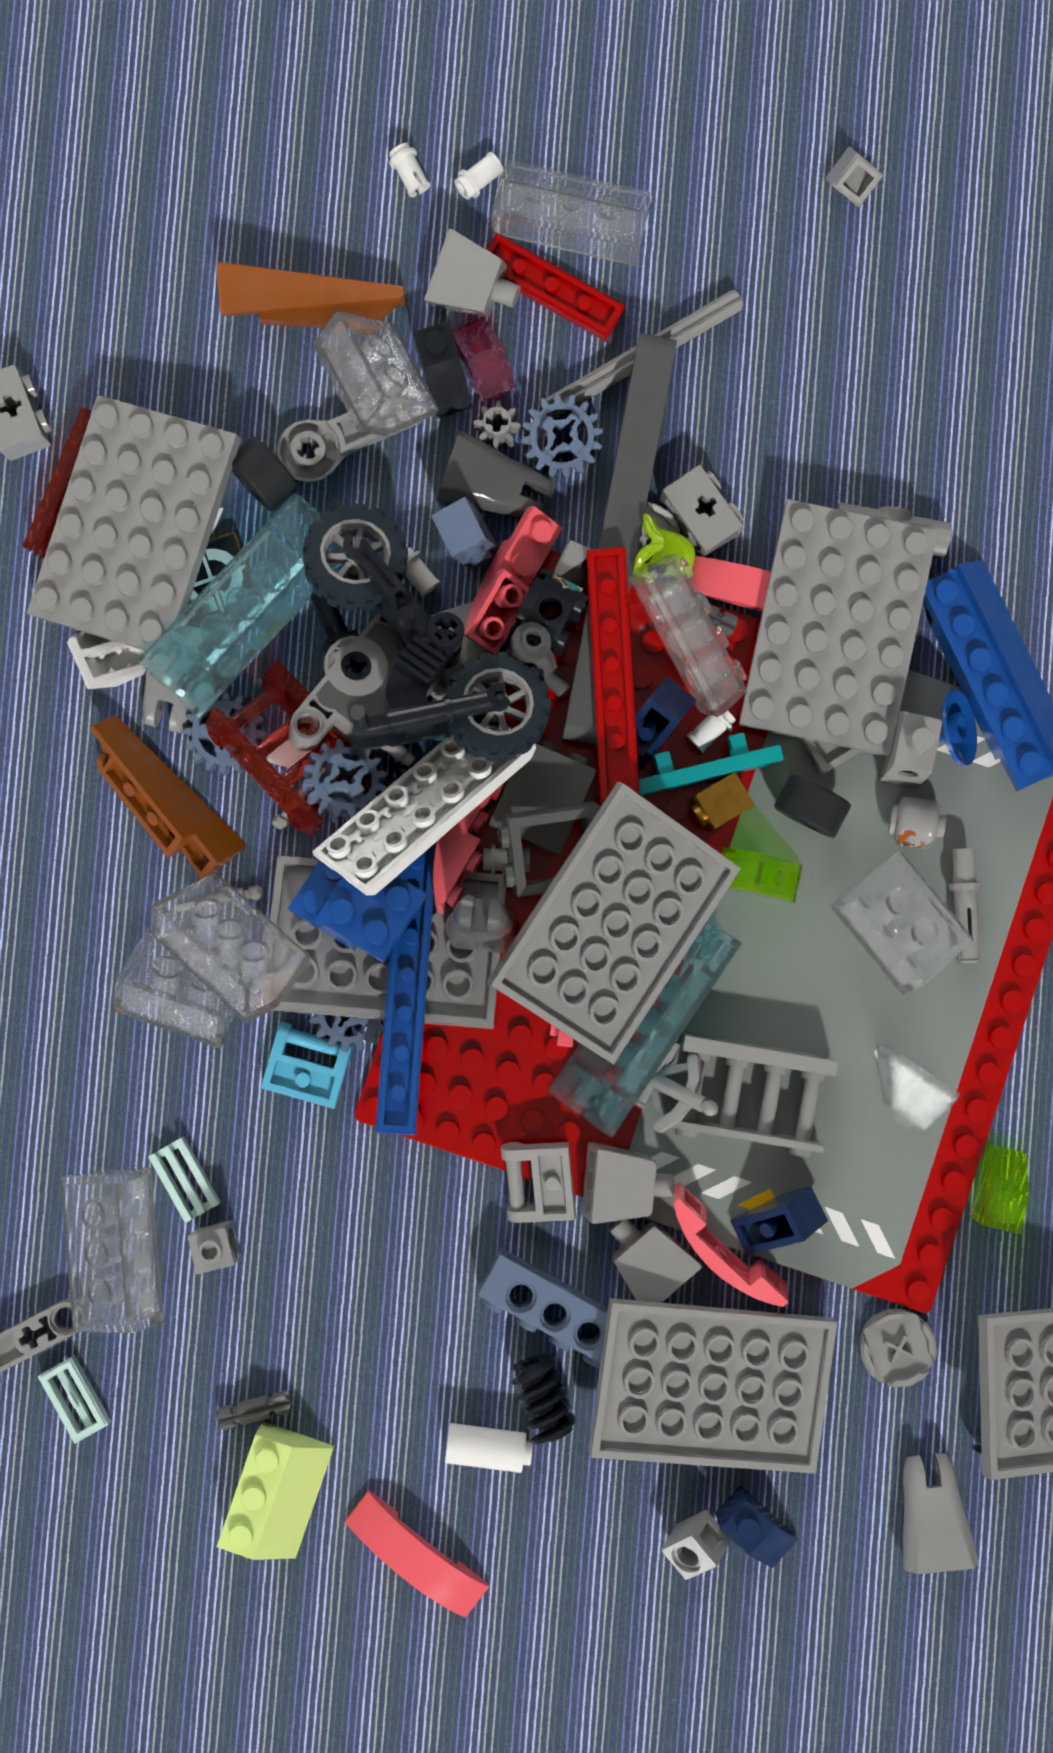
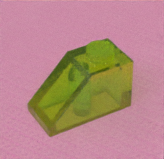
M723 847L722 855L741 868L729 889L795 903L802 865L761 852Z
M987 1144L971 1218L984 1226L1021 1234L1029 1201L1026 1153Z

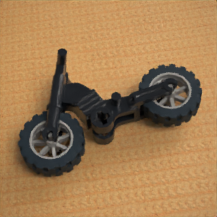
M347 504L339 505L337 510L333 512L327 510L322 513L318 523L314 521L309 527V535L305 536L303 543V563L308 583L313 585V591L319 598L323 596L327 599V604L335 608L340 605L345 607V611L355 612V608H363L364 611L375 608L388 623L397 640V648L401 651L393 663L386 684L384 698L385 713L368 716L366 709L362 705L357 704L351 707L349 713L353 722L352 731L354 735L349 746L350 753L354 756H359L368 749L387 745L394 747L442 736L450 738L452 734L455 736L454 741L461 748L465 746L469 749L468 753L478 758L479 755L485 756L487 761H497L498 758H505V761L516 758L517 754L522 753L524 755L530 751L533 744L538 743L541 739L551 709L548 685L545 680L541 681L539 678L540 672L534 666L530 668L525 664V661L517 657L515 659L508 657V653L497 652V656L483 653L478 655V659L474 661L472 659L467 660L462 664V668L459 671L456 670L450 684L447 686L446 695L442 697L443 700L428 702V695L431 694L434 687L437 686L440 679L445 675L444 669L453 667L459 661L465 629L462 620L449 612H442L435 616L427 614L402 583L407 571L408 548H406L405 535L403 531H398V524L393 518L387 519L382 510L375 507L374 510L367 509L364 504H356V507H348ZM363 537H364V538H368V539H370L371 541H373L374 544L369 545V544H368V540H367V539H362V538H363ZM334 543L344 551V553L327 554L329 548ZM382 550L385 558L384 561L380 558L377 552ZM328 563H344L338 574L332 571ZM495 683L489 690L483 686L484 684ZM506 685H509L517 692L507 696L505 693ZM523 699L526 705V713L511 708L509 705ZM505 715L519 720L521 723L508 730Z

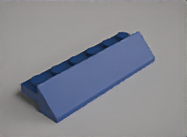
M979 560L958 564L954 569L928 580L923 601L933 620L930 627L962 692L971 705L974 717L995 760L1000 758L1016 792L1053 776V701L984 561Z

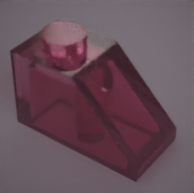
M484 317L452 330L461 362L472 387L481 401L499 398L507 390L516 387L504 347Z

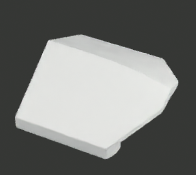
M76 630L67 641L87 689L117 687L147 672V651Z

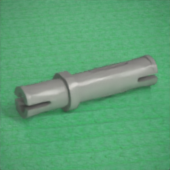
M975 848L951 849L953 884H949L950 891H953L957 964L981 963L977 890H981V882L976 880Z

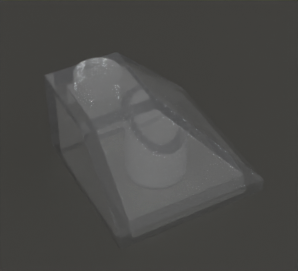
M877 1045L874 1054L884 1104L894 1110L890 1117L909 1130L913 1124L925 1130L960 1096L959 1093L895 1049L882 1045Z

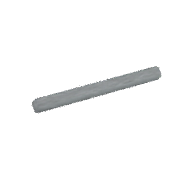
M731 290L654 336L677 340V348L741 311L743 301L736 290ZM637 345L550 395L545 400L551 405L553 404L554 395L559 393L562 402L567 403L572 394L575 395L574 405L578 406L623 380L632 373ZM555 411L550 413L552 418H557L567 411Z

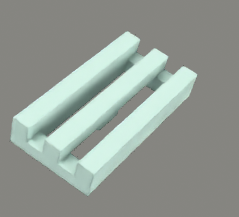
M184 1136L148 1156L185 1223L221 1203ZM174 1150H180L207 1198V1202L202 1203L173 1152ZM165 1156L195 1209L191 1210L162 1157Z
M75 1354L38 1376L74 1444L104 1428L111 1422ZM66 1369L69 1370L72 1378L74 1379L78 1389L80 1390L83 1398L85 1399L89 1409L91 1410L97 1422H94L93 1418L91 1417L88 1409L86 1408L82 1398L80 1397L77 1389L75 1388ZM55 1375L59 1378L72 1406L76 1409L86 1427L85 1429L81 1430L52 1378Z

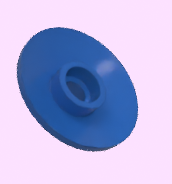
M958 689L950 690L943 701L941 711L942 727L939 741L945 742L948 751L957 764L961 766L970 765L975 758L977 750V730L974 714L965 694Z

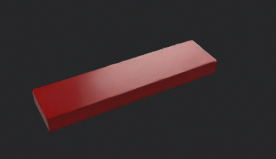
M495 233L486 250L501 258L507 265L504 280L520 285V293L603 341H608L625 312L626 305L503 235Z

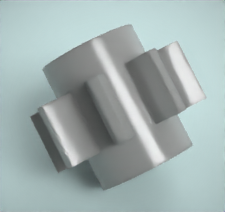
M498 400L496 407L487 409V407L481 406L483 420L474 421V429L484 431L480 434L479 440L493 445V448L497 451L499 446L504 444L513 447L514 440L511 433L521 432V424L511 422L516 416V409L511 408L507 411L501 407V402ZM496 421L502 422L500 432L493 431Z

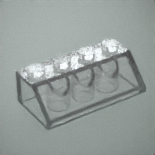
M509 159L499 179L491 213L492 234L497 232L505 237L637 267L654 192Z
M668 554L628 578L687 690L697 700L695 702L697 709L705 714L719 717L748 692L743 681L747 680V677L740 663L736 659L734 661L731 660L726 650V647L729 646V641L720 626L714 627L708 615L712 612L707 598L702 592L697 593L690 579L694 578V574L690 565L684 557L679 559L677 554Z
M216 872L152 903L154 938L245 1024L278 1007L310 961V955Z
M124 1168L60 1177L73 1332L135 1333L164 1322L151 1168Z

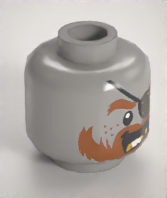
M903 797L899 805H892L888 834L894 835L895 842L898 845L929 849L933 846L936 837H944L947 815L939 814V805L934 800Z

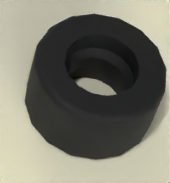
M250 437L239 447L237 455L232 462L231 471L268 511H275L298 490L297 482L277 456L258 438Z
M790 775L774 807L777 811L801 825L827 837L834 838L846 818L851 804L836 793L797 775Z

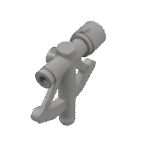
M660 1036L651 1051L653 1059L649 1067H643L639 1071L638 1080L641 1083L633 1096L634 1098L631 1100V1103L645 1109V1105L652 1096L657 1120L653 1123V1129L658 1133H663L681 1122L691 1108L704 1112L707 1116H714L718 1112L716 1102L698 1094L702 1082L700 1058L695 1054H690L687 1057L686 1063L671 1067L670 1065L673 1063L681 1046L663 1036ZM688 1071L686 1087L667 1078L668 1076ZM659 1091L679 1101L673 1110L666 1115Z

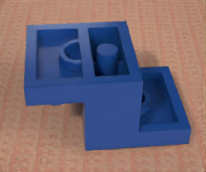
M319 860L289 905L288 910L351 950L355 951L358 947L384 963L427 896L425 892L398 876L377 894L365 895L339 873Z

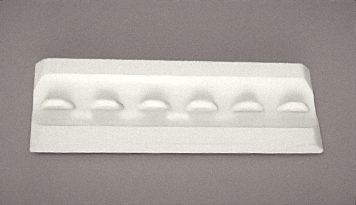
M452 734L450 738L442 741L315 848L312 853L365 895H375L530 761L535 752L536 744H533L532 749L524 755L522 753L517 754L515 759L505 761V758H498L497 761H487L485 756L479 755L478 758L468 753L469 749L465 746L462 748L458 746L454 741L455 736Z

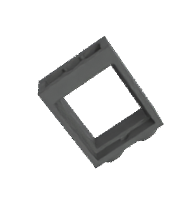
M592 801L502 814L503 825H499L497 830L500 848H506L508 864L502 865L505 887H511V891L517 897L543 894L555 878L526 881L520 834L521 827L580 819L582 836L601 808V805Z

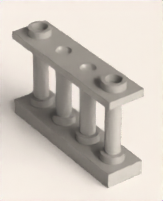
M682 1032L680 1048L683 1051H688V1056L695 1054L700 1058L702 1082L698 1094L701 1095L706 1062L711 1061V1056L726 1058V1065H729L720 1122L698 1120V1111L691 1108L681 1122L671 1127L676 1128L675 1134L689 1138H698V1132L787 1147L789 1148V1154L811 1158L812 1152L824 1153L825 1146L819 1140L811 1139L820 1081L825 1080V1075L837 1076L839 1061L831 1057ZM749 1062L764 1064L763 1071L767 1072L757 1130L735 1126L744 1068L749 1067ZM787 1069L802 1071L801 1077L805 1078L795 1136L773 1133L782 1075L787 1074Z

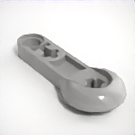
M409 386L331 420H303L295 422L284 430L278 440V459L297 481L306 483L322 481L332 474L347 455L424 421L428 414L427 396L421 389ZM409 397L417 398L422 403L420 412L415 415L404 413L401 409V403L404 399ZM394 405L396 416L400 421L394 422V416L392 415L383 420L384 427L378 429L375 424L368 425L371 423L372 414L377 413L379 418L386 417L391 414L389 406ZM310 443L311 448L316 445L318 448L314 450L315 457L307 459L306 454H304L302 458L299 455L303 452L302 445Z
M68 1298L61 1300L1 1331L0 1375L6 1369L79 1331L83 1327L87 1315L82 1303L76 1299ZM69 1307L76 1312L78 1319L74 1327L65 1328L59 1324L57 1313L61 1308ZM47 1323L49 1324L51 1330L43 1333L37 1339L38 1345L33 1340L25 1341L24 1335L28 1332V1326L32 1331H36Z

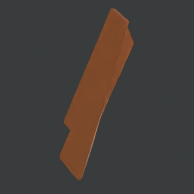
M224 262L217 263L221 316L259 314L260 323L265 325L373 332L382 324L383 318L397 306L401 305L402 307L406 304L405 288L399 285Z
M111 716L91 726V733L101 743L103 752L96 758L98 771L168 858L179 853L181 850L200 880L204 881L246 847V843L118 717Z

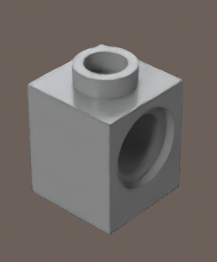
M234 1220L196 1228L187 1236L196 1275L233 1266L242 1257Z
M704 1510L675 1524L661 1551L684 1579L687 1580L717 1567L731 1539L720 1530L719 1524L711 1514Z

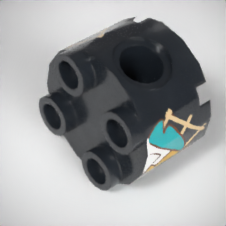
M542 568L539 574L540 578H535L517 613L516 619L520 620L517 627L528 622L539 623L545 627L551 638L550 649L554 655L561 657L570 640L571 630L568 627L571 621L578 624L587 607L589 596L584 594L585 589ZM546 610H554L560 616L555 620L549 621L544 619L541 614ZM512 626L509 638H512L514 631L517 629L516 627Z

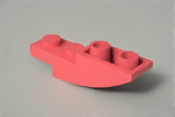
M535 506L526 509L510 539L502 541L480 584L467 618L464 636L492 656H497V652L500 651L509 635L532 581L563 527Z
M507 781L437 841L433 868V886L437 912L444 915L448 906L454 908L465 890V887L461 886L467 873L473 875L478 869L484 854L480 853L481 839L472 834L474 832L479 835L489 818L486 810L492 800L495 802L500 800Z

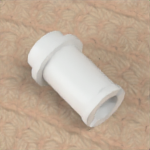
M403 143L390 151L389 157L391 160L389 165L397 170L409 197H416L417 193L415 190H418L419 195L424 193L430 187V182L426 179L415 158L417 155L416 149L410 148L408 143Z
M489 152L467 171L462 169L458 172V178L455 179L456 188L467 200L471 197L477 198L483 187L503 174V166L499 159L492 152Z
M409 547L406 577L420 593V596L424 597L440 584V581L419 558L421 553L419 551L414 552Z
M721 704L716 709L714 707L710 708L711 714L691 733L686 735L702 753L725 730L731 731L733 729L731 725L736 719Z
M491 844V848H483V871H490L492 874H495V871H502V865L508 864L506 849L496 848L495 844ZM530 848L522 849L525 873H529Z

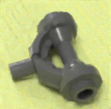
M523 623L514 631L511 644L505 646L501 652L508 653V657L514 659L517 657L525 661V664L530 668L534 666L540 672L539 678L541 681L545 680L548 687L560 697L570 686L555 672L557 663L550 649V634L539 623Z

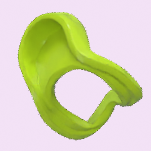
M644 513L642 526L652 541L638 552L634 561V574L637 576L653 575L666 579H675L688 573L693 568L695 561L693 544L686 537L678 533L659 528L653 516Z

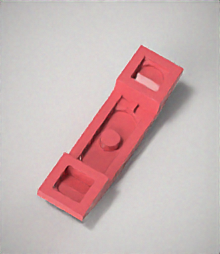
M695 556L693 568L685 575L673 579L671 591L672 589H678L687 593L688 596H693L700 600L707 601L710 598L762 612L770 571L729 561Z
M678 1182L674 1186L673 1204L676 1216L685 1237L703 1262L720 1278L739 1291L757 1300L784 1307L789 1302L787 1283L761 1258L748 1267L706 1227L707 1207L681 1182Z
M369 1489L346 1518L345 1523L378 1558L413 1587L443 1607L466 1618L489 1588V1583L461 1561L455 1564L398 1519L399 1512Z

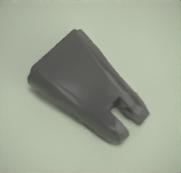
M460 430L439 488L437 501L452 504L466 497L479 510L521 519L528 507L535 506L543 513L545 510L543 504L520 495L522 488L541 495H549L553 482L541 472L504 455L485 442Z
M467 895L449 913L445 928L446 936L449 938L453 948L473 950L478 947V943H483V949L487 950V952L505 954L520 931V923L515 918L514 913L507 909L499 899H477L475 896Z

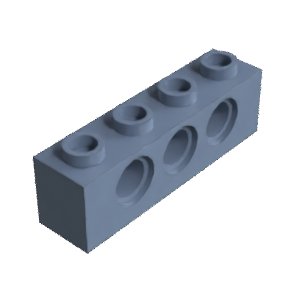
M500 1248L479 1286L478 1296L483 1298L481 1303L496 1313L501 1314L505 1310L516 1316L515 1322L528 1331L535 1332L536 1329L545 1332L550 1335L549 1341L565 1351H569L570 1347L584 1354L582 1359L585 1362L600 1369L608 1306L509 1251ZM517 1285H526L531 1289L532 1295L525 1301H517L511 1296L510 1292ZM554 1303L562 1305L566 1310L565 1314L557 1320L549 1319L544 1314V1310L548 1305ZM587 1322L594 1323L599 1327V1331L592 1338H584L578 1333V1329L582 1324Z

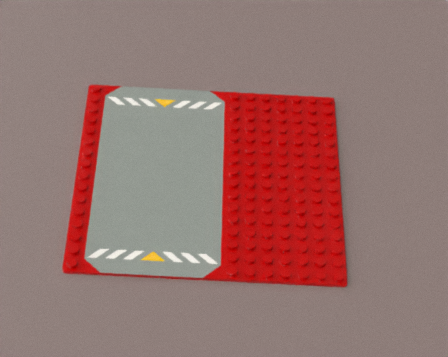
M550 550L539 569L537 577L540 578L539 574L542 568L554 574L562 553ZM587 576L582 588L585 589L584 594L589 596ZM633 577L629 602L636 714L666 677L670 678L697 700L655 754L669 751L675 771L730 757L726 739L731 735L744 733L749 751L776 745L781 746L784 760L778 764L737 774L755 806L710 831L707 825L701 827L691 811V807L695 805L692 798L726 777L643 797L736 864L741 870L614 1065L575 1039H573L572 1047L557 1046V1036H550V1023L497 990L494 1029L424 1024L416 1136H400L507 1171L506 1161L502 1160L500 1147L505 1143L538 1144L569 1142L574 1195L583 1197L588 1142H596L646 1154L656 1161V1173L672 1174L674 1186L681 1182L707 1207L706 1227L727 1247L745 1252L730 1220L781 1194L811 1186L828 1222L803 1242L751 1255L922 1313H928L932 1309L1053 938V776L1016 792L1000 758L995 760L976 719L977 750L973 762L965 766L957 764L948 751L945 742L939 741L932 773L918 788L879 781L884 756L861 752L821 775L800 738L738 725L760 620L711 604L719 608V612L722 614L726 611L738 617V624L733 634L727 637L716 632L717 628L713 626L709 629L683 617L684 613L680 611L677 614L666 609L665 603L671 592L670 589ZM586 607L578 624L571 621L568 627L571 630L570 640L562 656L554 655L557 663L555 672L570 687L560 697L548 687L551 709L541 739L556 745L555 752L569 758L572 752L592 761L590 767L597 771L583 803L593 801L601 805L598 747L562 739L587 610ZM546 610L541 614L544 619L549 621L555 620L560 616L554 610ZM908 670L900 711L941 719L943 701L947 692L955 689L962 690L959 686ZM506 685L507 696L517 692L509 685ZM523 699L509 705L511 708L526 713V705ZM721 704L736 719L731 725L733 729L731 731L725 730L702 753L686 735L691 733L711 714L710 708L714 707L716 709ZM505 715L507 726L512 729L521 723V721ZM653 757L642 770L639 768V779L657 775ZM790 775H797L836 793L851 804V808L834 838L809 829L775 809V802ZM903 797L934 800L939 805V814L947 815L944 837H936L933 846L929 849L898 845L895 842L894 835L888 834L892 805H899ZM493 800L486 810L489 818L479 835L474 832L472 834L481 839L480 853L482 854L483 848H491V844H495L496 848H500L498 830L489 826L498 802ZM580 819L575 820L560 857L521 841L522 849L530 848V865H528L530 870L529 873H525L526 881L553 878L557 875L582 837ZM975 848L976 880L981 882V890H977L981 963L957 964L953 891H950L949 884H953L951 849ZM482 859L476 872L490 873V871H483ZM495 871V874H503L502 871ZM506 887L505 907L514 913L515 918L520 923L521 930L544 893L517 897L511 891V887ZM383 1032L355 1110L356 1120L376 1127ZM682 1032L834 1058L839 1061L837 1076L825 1075V1080L820 1081L811 1139L819 1140L825 1146L824 1153L812 1152V1157L806 1158L789 1154V1148L712 1134L698 1132V1138H689L675 1134L676 1128H669L663 1133H658L653 1129V1123L657 1120L652 1096L645 1105V1109L631 1103L641 1083L638 1080V1073L643 1067H649L653 1059L651 1051L660 1036L666 1037L680 1045ZM680 1048L670 1066L686 1063L688 1051H683ZM711 1056V1061L706 1062L701 1095L708 1098V1100L716 1102L718 1112L714 1116H707L704 1112L698 1111V1120L720 1122L729 1065H726V1058ZM749 1062V1067L744 1068L735 1126L756 1130L758 1128L767 1072L763 1071L764 1064ZM787 1069V1074L782 1075L773 1133L796 1135L805 1078L801 1077L802 1071ZM688 1071L668 1076L667 1078L686 1087ZM659 1091L666 1115L673 1110L679 1101ZM531 1160L521 1161L522 1177L533 1180ZM674 1193L672 1197L654 1196L652 1214L642 1218L682 1231L673 1204Z

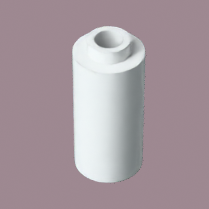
M450 1423L445 1463L522 1473L523 1465H531L533 1444L531 1441H526L525 1432Z

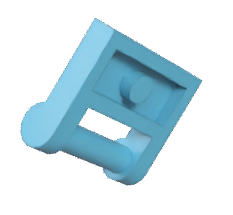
M281 1021L277 1029L261 1088L335 1109L354 1043L350 1044L348 1052H343L342 1042L338 1041L333 1048L327 1046L328 1038H318L314 1034L293 1029L292 1024ZM287 1043L336 1056L335 1066L331 1067L285 1054Z

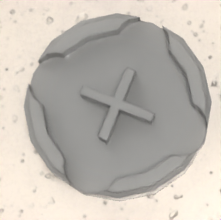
M901 1308L885 1309L873 1315L862 1328L858 1341L860 1359L868 1373L879 1382L894 1388L909 1387L923 1380L930 1372L929 1369L932 1363L935 1362L937 1355L936 1338L929 1325L914 1312Z

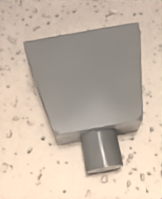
M449 228L424 300L435 308L489 317L495 302L514 308L520 295L521 286L503 279L507 265L501 258Z
M900 711L891 755L888 757L884 756L879 781L918 788L932 773L942 720Z
M588 1142L581 1214L593 1224L648 1217L653 1211L654 1196L672 1197L674 1193V1177L672 1174L656 1173V1161L646 1154L596 1142Z
M630 1219L619 1220L609 1229L611 1234L622 1245L613 1253V1262L637 1301L662 1303L702 1268L695 1255L653 1221H650L641 1230H638Z

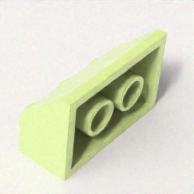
M262 1421L255 1434L216 1547L252 1560L296 1558L334 1446Z

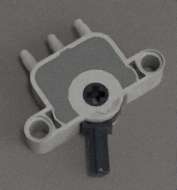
M315 592L310 595V601L327 639L324 640L322 647L325 658L321 672V681L291 718L288 737L296 749L300 751L315 750L332 730L351 744L354 733L352 731L353 722L349 712L354 705H362L366 709L368 716L385 713L384 698L386 684L393 663L401 651L397 648V640L388 623L379 612L359 635L357 629L348 631L338 606L335 608L327 604V599L323 596L319 598ZM352 668L353 672L347 673L348 669ZM361 672V675L357 677L355 673ZM438 683L430 695L436 700H443L442 697L446 695L447 688ZM302 723H310L316 728L317 732L313 735H304L298 730L297 726ZM387 745L373 748L370 752L377 753L384 750L395 760L402 762L407 767H410L415 761V757L403 745L394 747Z

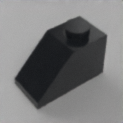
M449 321L412 332L415 349L436 418L472 408L462 363Z

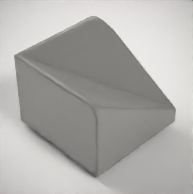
M849 146L828 173L826 180L856 206L860 207L884 175Z
M572 540L567 542L554 574L582 588L588 576L587 550L590 548Z

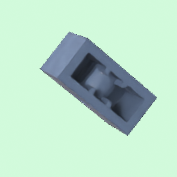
M466 497L431 515L452 558L467 568L471 565L473 568H479L493 559L492 554L497 552L499 547L481 511Z

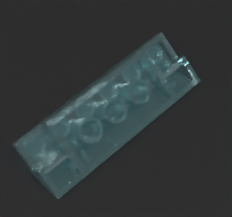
M296 493L286 501L137 660L162 686L167 688L198 718L217 700L310 599V595L314 593L313 585L308 583L305 576L303 543L305 536L309 535V527L314 521L318 523L321 519V514ZM334 543L329 548L327 554L344 553V551ZM328 563L334 572L343 564Z
M707 921L615 1064L613 1065L580 1043L548 1092L603 1133L613 1137L742 943Z

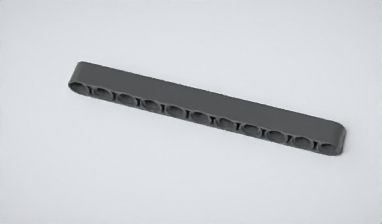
M639 333L598 547V549L626 547L629 593L677 340ZM588 599L562 739L597 746L590 603Z

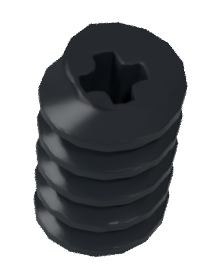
M548 1353L528 1357L511 1366V1369L519 1370L520 1372L511 1379L512 1385L524 1384L525 1386L523 1390L516 1394L517 1400L529 1399L530 1401L529 1404L521 1409V1412L524 1415L534 1414L535 1418L526 1423V1427L530 1430L539 1429L540 1431L531 1438L532 1444L535 1445L563 1438L573 1430L572 1427L576 1422L574 1414L568 1412L571 1407L569 1399L563 1397L566 1392L563 1384L557 1383L561 1378L560 1372L552 1368L556 1363L555 1357Z

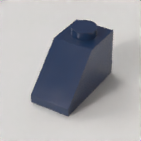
M668 677L663 680L636 714L638 763L641 770L697 701Z
M809 1186L781 1194L734 1217L730 1222L746 1254L751 1255L803 1242L828 1222V1219L812 1187Z
M741 1485L715 1512L720 1530L750 1557L771 1568L778 1563L798 1540L793 1532Z

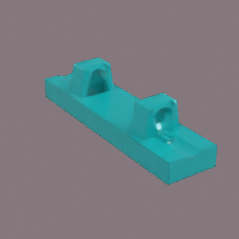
M744 733L731 735L726 739L730 757L675 771L669 751L655 754L653 761L657 775L639 779L640 796L645 797L726 777L734 772L738 774L778 764L784 760L781 746L776 745L749 751Z

